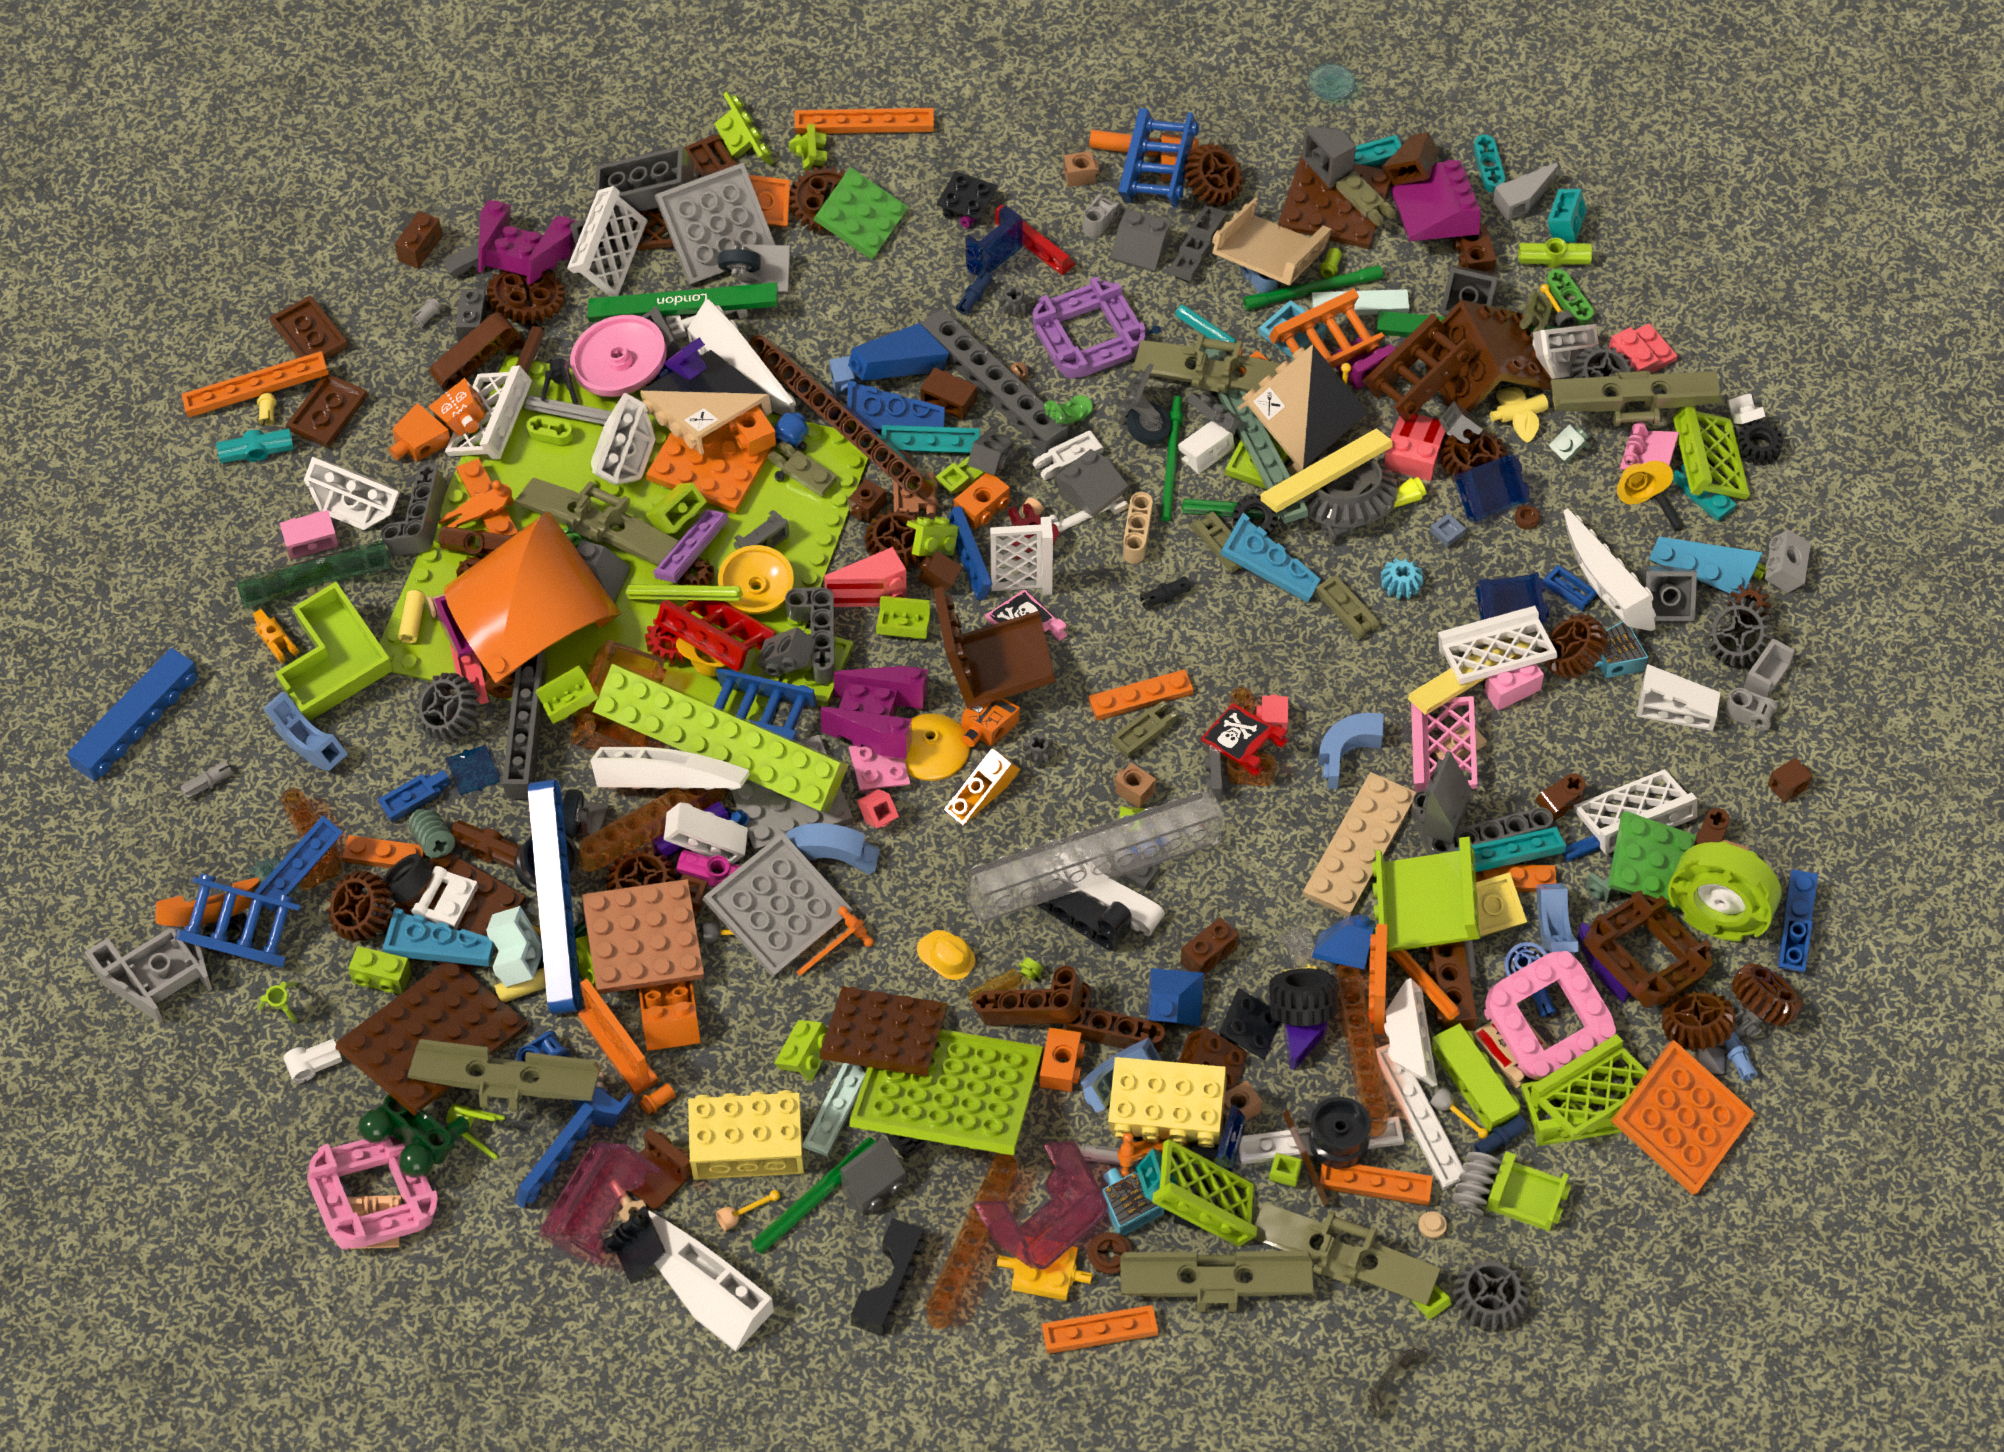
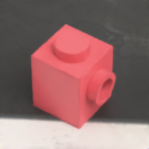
M1279 695L1262 696V705H1257L1256 716L1272 726H1280L1287 731L1288 697Z
M880 789L856 800L866 824L872 827H884L899 817L890 794Z

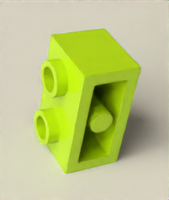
M693 482L678 484L645 515L654 528L665 534L670 533L672 535L678 532L688 519L694 517L707 501Z
M357 946L348 968L353 984L399 995L405 992L412 974L408 958Z

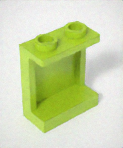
M1506 1151L1486 1209L1550 1232L1552 1224H1558L1562 1215L1563 1208L1559 1207L1561 1199L1567 1200L1572 1186L1567 1184L1569 1174L1563 1173L1562 1178L1516 1163V1154Z

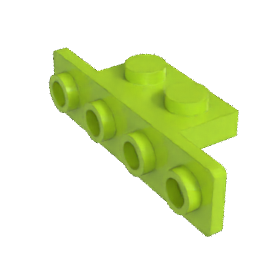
M726 91L723 95L731 110L716 121L714 125L731 155L737 159L753 147L759 158L771 166L774 163L770 156L772 152L761 141L763 136L760 131L753 127L752 122L754 120L747 111H744L743 106L745 105L739 96H733Z

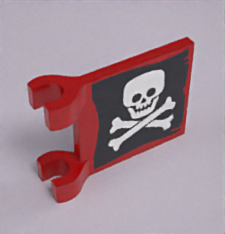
M1234 703L1228 707L1201 737L1202 742L1238 762L1255 777L1263 770V767L1259 766L1261 759L1255 756V754L1270 738L1274 744L1283 748L1289 740L1285 737L1287 731L1284 728L1272 726Z

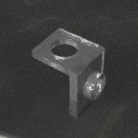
M1296 927L1275 936L1276 940L1285 943L1293 969L1307 967V964H1310V966L1320 964L1319 959L1312 958L1315 947L1309 930Z

